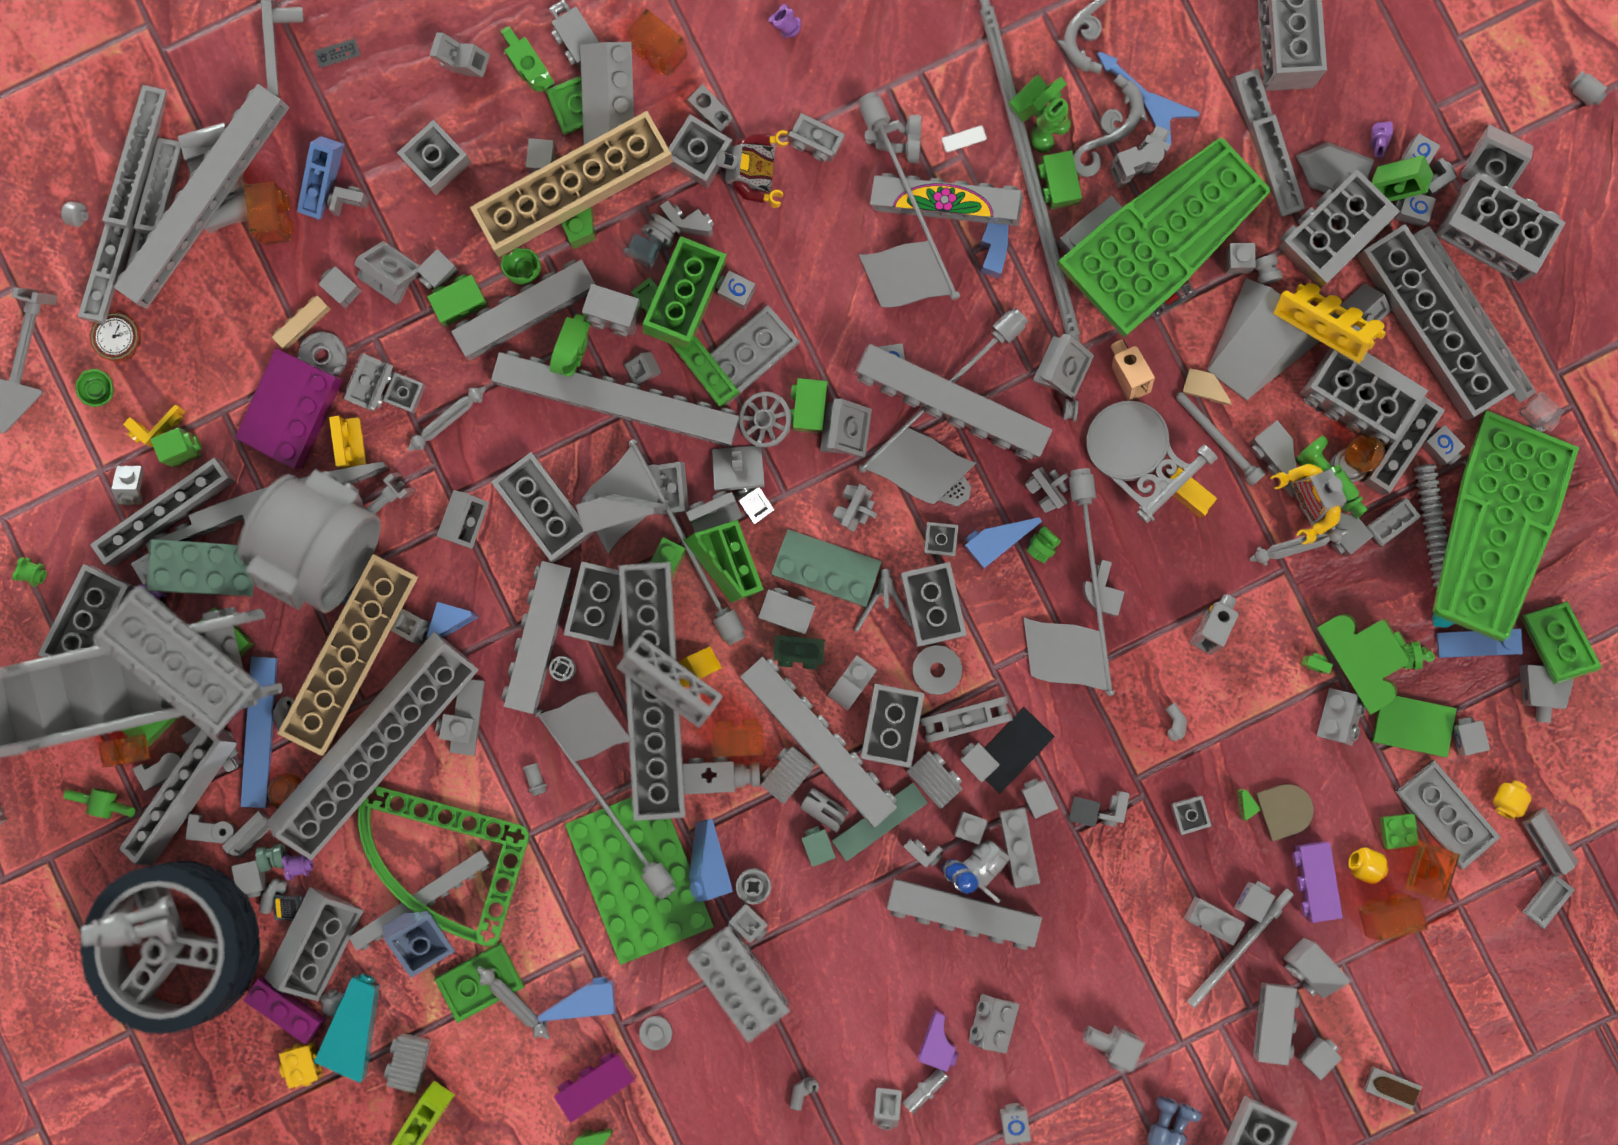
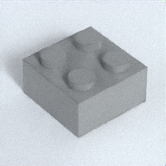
M395 372L383 401L415 414L426 385Z
M927 522L924 554L955 557L958 525Z
M1199 795L1170 804L1180 835L1212 826L1203 796Z

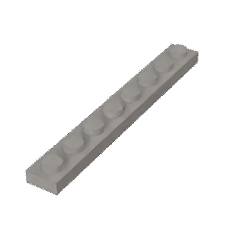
M1428 226L1414 234L1413 236L1515 388L1516 391L1511 393V395L1517 398L1519 403L1532 396L1537 391L1432 228Z

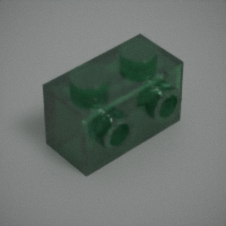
M775 635L773 661H778V666L793 668V663L803 664V669L818 670V665L823 666L825 640Z

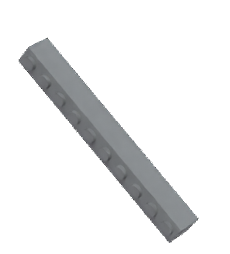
M259 84L249 91L246 101L240 109L235 111L227 128L220 132L215 145L205 153L198 169L191 173L188 183L183 190L176 194L173 204L162 214L160 222L154 231L147 235L146 242L133 255L130 265L118 276L117 283L114 286L116 290L136 304L148 309L290 108L285 102Z
M507 350L506 354L498 353L491 378L495 385L730 448L733 446L739 424V416L735 415L736 411L727 408H721V411L711 409L712 405L700 401L695 405L688 403V399L678 395H674L673 398L665 397L662 391L650 389L649 392L639 390V385L626 382L625 386L616 383L614 378L602 376L601 379L594 378L591 372L579 369L573 376H564L550 372V366L545 365V361L536 357H530V360L520 358L521 354Z

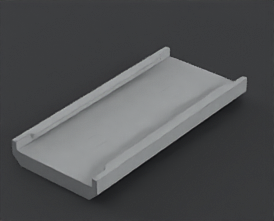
M137 586L131 591L93 638L95 643L213 739L218 737V734L261 685L141 586Z

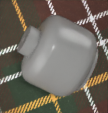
M67 202L61 211L63 222L74 227H81L83 221L88 220L89 215L86 212V206L78 202Z
M330 989L327 993L323 994L321 997L322 1012L327 1016L334 1017L344 993H338L337 989Z

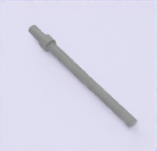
M1286 888L1276 901L1272 902L1262 922L1257 921L1190 997L1187 1002L1192 1007L1196 1008L1268 924L1282 914V908L1294 896L1290 890Z

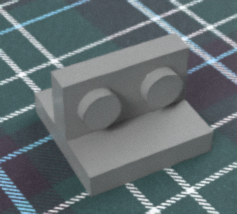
M385 241L380 242L358 256L354 263L360 269L357 278L396 305L403 300L409 283L420 276L417 271L420 266Z
M1063 333L1061 338L1053 336L1033 381L1038 385L1055 389L1066 398L1074 400L1094 355L1071 335Z
M834 399V402H827L820 451L865 457L872 409L844 399Z

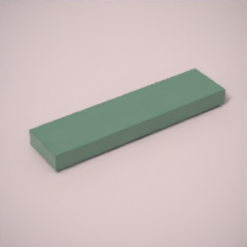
M913 782L894 795L897 800L894 804L897 808L875 828L863 818L832 840L846 861L928 803Z

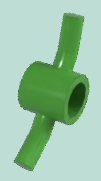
M92 788L89 795L68 789L65 790L63 799L87 804L86 814L101 818H111L112 812L128 817L135 815V808L115 802L117 797L115 792Z

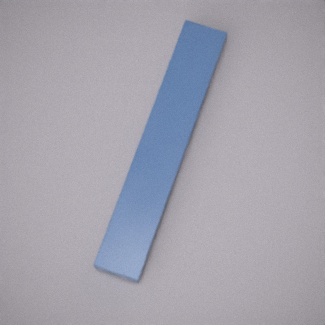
M251 657L250 676L261 684L259 687L276 684L278 658ZM276 694L258 699L257 705L247 707L241 807L268 808L274 725L272 712L275 708Z

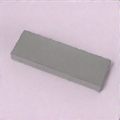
M470 679L457 694L454 716L473 719L469 744L451 741L450 753L476 755L485 681Z

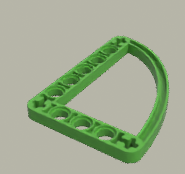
M376 786L370 795L377 791L376 795L386 798L385 808H382L383 802L374 800L373 804H370V800L366 798L358 807V827L365 854L381 881L412 911H429L438 926L446 932L483 946L490 947L498 943L529 843L530 835L527 829L519 824ZM396 797H401L404 800V806L399 811L392 810L390 806L391 801ZM418 804H426L428 806L426 816L417 817L414 811ZM372 809L503 845L477 931L434 912L412 896L394 878L383 862L373 838L371 826ZM444 810L451 811L453 815L452 820L447 824L440 823L438 819L439 814ZM474 817L477 824L473 830L469 831L463 828L465 818ZM492 823L499 824L501 828L500 834L496 837H490L487 834V827ZM505 826L510 827L508 829L510 833L516 834L518 830H521V834L525 836L524 840L514 843V838L506 836V841H503L502 839L506 831ZM508 854L517 856L518 862L513 868H507L503 863L505 856ZM502 878L510 881V888L504 893L499 892L496 888V883ZM493 903H500L503 907V912L498 917H492L489 914V907ZM486 918L493 922H500L498 927L493 924L492 932L495 934V937L490 938L488 942H485V937L482 936V932L487 931L490 925L485 923Z

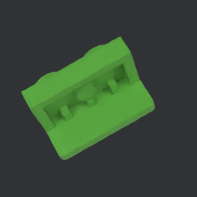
M1037 75L1008 104L1022 122H1025L1033 115L1038 118L1042 115L1048 102L1050 103L1062 95L1060 90L1067 83L1060 76L1047 86L1042 78Z

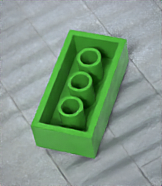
M680 236L644 319L643 333L689 351L726 265L727 254Z

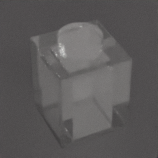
M1542 391L1535 394L1517 413L1535 430L1543 432L1545 430L1552 431L1561 422L1559 417L1564 411Z

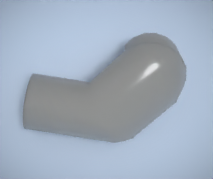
M282 697L273 709L272 714L278 731L294 703V699L291 697Z
M275 878L269 883L262 893L259 906L261 913H271L276 892L280 894L285 893L287 886L285 880Z
M805 1077L794 1084L790 1109L802 1110L804 1097L818 1091L819 1083L815 1078Z

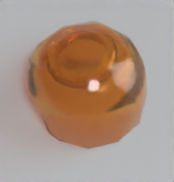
M1359 435L1349 443L1345 451L1344 460L1348 466L1358 472H1370L1381 464L1384 458L1385 446L1373 435L1369 437Z
M290 773L277 775L270 781L267 787V796L270 803L278 809L302 782L301 778Z

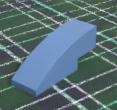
M988 223L980 247L989 249L981 273L1000 278L1007 253L1008 225Z

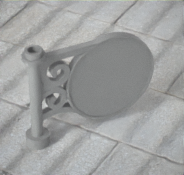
M1122 401L1106 407L1094 418L1087 433V450L1093 464L1101 473L1110 477L1140 505L1137 515L1145 523L1153 522L1155 518L1152 515L1205 463L1210 466L1218 459L1215 453L1203 444L1196 451L1198 457L1191 464L1180 460L1170 447L1168 428L1162 416L1154 408L1137 401ZM1168 465L1172 467V469L1166 470L1169 476L1176 474L1177 466L1184 470L1175 479H1169L1162 473V469ZM1155 470H1156L1157 476H1155V475L1152 474ZM1138 480L1137 487L1143 494L1151 493V485H1148L1147 488L1143 487L1145 482L1151 481L1155 484V491L1149 497H1142L1124 481Z

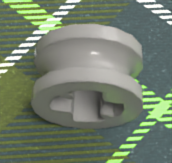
M1065 398L1063 421L1070 418L1073 422H1076L1078 400L1075 399L1071 402Z

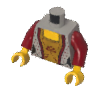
M781 130L776 136H771V134L748 136L739 140L736 146L730 147L728 153L721 152L719 154L717 164L719 167L726 168V182L733 185L734 189L744 200L759 203L767 201L773 208L781 206V202L774 201L772 197L782 198L783 192L780 190H773L771 192L775 147L771 145L775 143L779 147L787 146L789 142L782 143L778 140V136L788 135L787 131Z

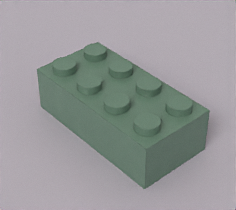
M156 539L149 541L146 591L252 597L254 583L246 572L249 564L239 559L238 545Z

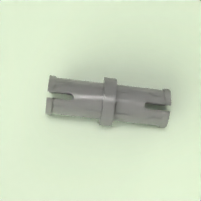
M937 1068L923 1083L920 1081L917 1084L918 1088L902 1103L914 1115L929 1098L932 1100L935 1097L933 1094L950 1078L941 1069Z

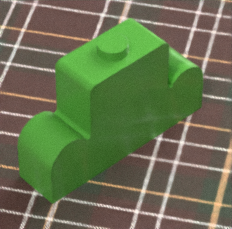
M1340 614L1317 627L1370 715L1394 701L1397 695V686L1392 680L1385 677L1409 664L1411 657L1403 646L1407 644L1404 637L1399 631L1394 632L1387 619H1381L1359 633L1356 632V620L1349 614Z

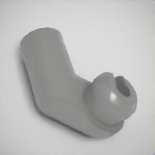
M1174 702L1165 710L1173 720L1172 728L1168 730L1167 735L1170 740L1177 741L1178 739H1183L1186 735L1187 719Z

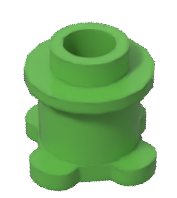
M20 557L16 570L12 575V580L26 581L32 587H36L46 579L47 571L45 570V565L42 563L35 564L32 563L30 558Z

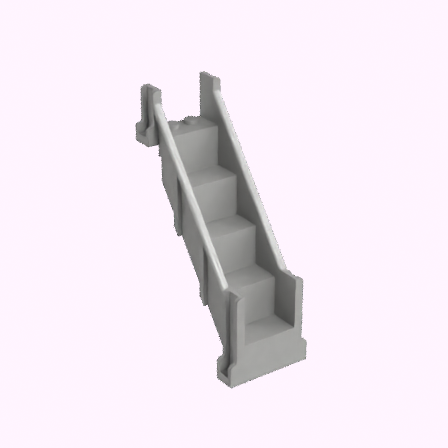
M231 607L202 614L204 622L189 625L243 670L233 625L266 617L262 609L237 613L236 609ZM99 645L0 667V758L185 716ZM277 683L257 688L239 710L257 705L258 699L281 693L283 690L282 684Z

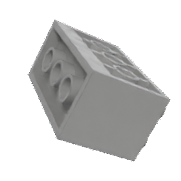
M1257 0L1265 91L1314 88L1327 71L1322 0Z
M1358 169L1352 174L1347 171L1333 185L1336 190L1332 192L1329 189L1315 203L1318 208L1314 210L1311 207L1297 221L1300 226L1296 228L1293 225L1280 238L1282 244L1278 249L1320 288L1327 284L1400 212ZM1350 206H1353L1355 208V211H1352L1350 209ZM1335 223L1337 225V229H1334L1331 225ZM1313 241H1318L1320 247H1315Z
M1477 173L1462 186L1435 235L1521 284L1538 273L1566 222L1561 220L1558 214L1538 207L1535 201L1520 197L1514 189L1497 184L1491 176Z
M1329 347L1299 396L1303 397V401L1310 407H1319L1325 411V416L1333 421L1340 420L1346 424V429L1350 432L1364 435L1368 438V443L1380 448V446L1386 447L1398 440L1428 390L1369 353L1366 354L1361 363H1357Z
M730 923L690 952L687 958L747 1042H750L790 1012L789 1000L740 933Z

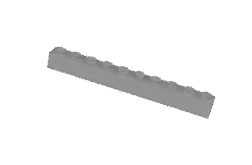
M482 849L412 896L425 906L428 905L430 907L437 902L435 899L438 897L444 898L450 894L449 890L453 887L456 890L462 886V881L465 879L469 881L476 876L475 873L479 870L483 872L488 869V864L491 863V860L484 849ZM401 902L348 938L356 950H365L371 946L370 942L373 940L377 942L384 937L382 926L404 913H414V911Z

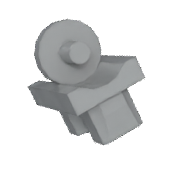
M1043 467L1032 472L1033 476L1028 479L1025 486L1032 494L1041 488L1045 490L1048 496L1039 501V505L1045 513L1055 508L1059 509L1068 503L1057 488L1058 486L1063 493L1069 490L1064 482L1069 478L1067 473L1060 477L1054 469L1049 473V476Z
M859 484V486L847 485L843 492V497L850 500L851 503L848 509L841 506L836 507L833 517L846 529L855 533L859 523L865 525L868 517L876 519L878 515L872 511L875 502L870 500L873 492L862 484Z

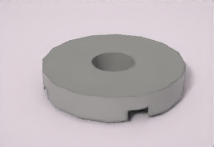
M316 332L310 334L301 342L297 358L338 377L348 363V352L345 344L337 336L325 332ZM321 350H327L329 353L328 360L324 363H319L316 359L318 352Z
M934 645L925 648L917 655L913 662L912 673L916 684L922 690L929 694L941 695L950 692L958 685L962 676V665L960 658L953 650L945 646ZM934 663L943 665L944 674L941 677L932 676L930 667Z

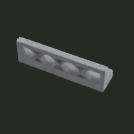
M639 636L617 666V669L698 728L707 720L723 697L642 636ZM641 646L648 652L650 658L641 657L635 652L636 649ZM664 663L667 665L670 673L660 671L658 664ZM679 679H686L690 683L691 688L685 689L682 687ZM699 694H706L712 698L713 702L711 705L708 706L701 701Z

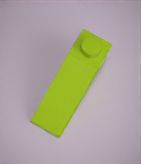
M433 1081L418 1101L392 1145H422L455 1094L436 1081Z

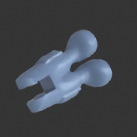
M1158 1096L1156 1106L1159 1108L1158 1123L1151 1126L1147 1140L1148 1145H1185L1188 1139L1183 1133L1186 1126L1191 1121H1200L1203 1113L1184 1103H1180L1178 1107V1103L1175 1100ZM1177 1110V1116L1173 1129H1168L1172 1115L1175 1114Z

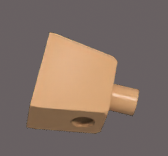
M1124 339L1113 343L1111 348L1115 356L1113 357L1112 369L1127 400L1133 401L1150 393L1155 377L1138 347L1128 348Z

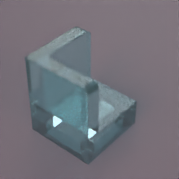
M634 234L629 247H625L623 253L625 257L652 268L662 245L660 240L653 237L649 240Z

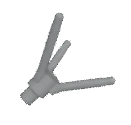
M881 570V579H878V587H876L873 597L854 628L856 632L863 625L879 596L884 597L885 609L889 608V596H892L904 619L911 627L910 617L899 599L895 587H893L890 570Z

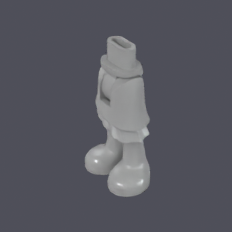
M170 896L161 898L154 906L132 913L118 911L98 921L93 920L92 924L81 927L83 946L94 945L95 947L133 946V942L140 944L142 943L141 938L152 936L160 937L165 944H175L177 942V932L171 920L175 918L174 902ZM153 919H162L155 923L142 925L138 927L134 926V924Z

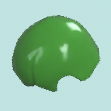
M515 248L510 254L503 255L501 269L505 277L511 282L525 285L531 283L539 276L541 262L537 254L530 249Z
M99 369L83 371L75 383L77 397L83 404L91 407L106 405L112 399L115 392L112 378L106 372Z

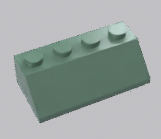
M788 529L771 575L775 578L866 608L882 561Z

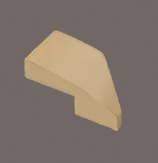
M1189 368L1183 390L1184 394L1206 398L1210 402L1231 406V400L1214 374Z

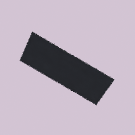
M1025 707L985 747L1000 764L985 779L999 794L1055 737Z

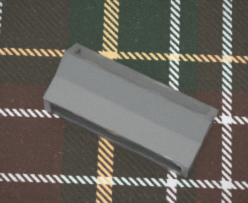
M1546 807L1531 813L1527 819L1522 821L1554 876L1565 875L1576 867L1579 861Z

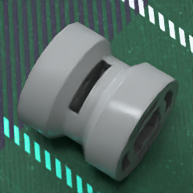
M1276 254L1256 259V268L1254 270L1259 272L1257 277L1258 283L1268 285L1283 279L1282 272L1276 267L1278 263Z
M559 656L550 663L549 672L555 680L565 682L573 679L576 675L577 667L571 658Z
M752 762L749 766L743 763H734L735 788H741L748 784L752 787L761 786L759 762Z

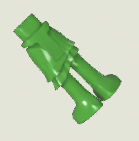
M1057 98L1050 102L1042 115L1037 118V124L1031 130V145L1038 152L1047 153L1052 150L1054 146L1052 134L1064 135L1070 128L1068 104L1063 98Z
M1322 435L1306 447L1295 461L1300 466L1312 464L1320 467L1323 471L1331 469L1335 477L1339 478L1343 484L1342 491L1346 497V503L1343 505L1342 510L1346 513L1350 511L1358 519L1368 510L1361 502L1364 498L1362 496L1358 497V489L1349 479L1345 470L1342 471L1340 464L1332 467L1325 459L1322 452L1327 446L1328 440Z

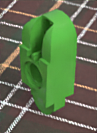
M509 26L502 29L500 32L509 45L505 49V54L523 82L526 81L535 92L544 91L554 85L552 77L526 37L518 40Z
M576 313L574 319L566 317L553 350L550 372L564 376H573L577 366L580 367L587 348L591 324L586 321L584 315Z

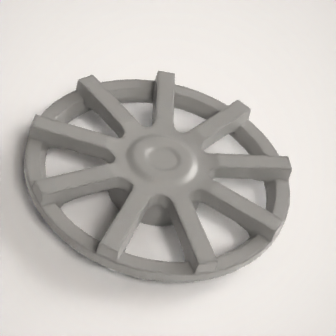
M772 392L756 393L748 398L741 409L739 416L741 432L747 441L755 446H776L791 430L792 412L783 397ZM767 396L776 399L770 409L767 406ZM758 397H762L763 409L761 410L752 402ZM779 403H781L785 411L774 414ZM748 405L756 412L754 416H744ZM786 416L785 426L775 421L778 418ZM743 420L754 421L755 425L748 431H745ZM773 426L783 430L778 438L774 434ZM760 428L758 441L749 437V435ZM767 430L770 434L772 441L768 443H763L765 432Z

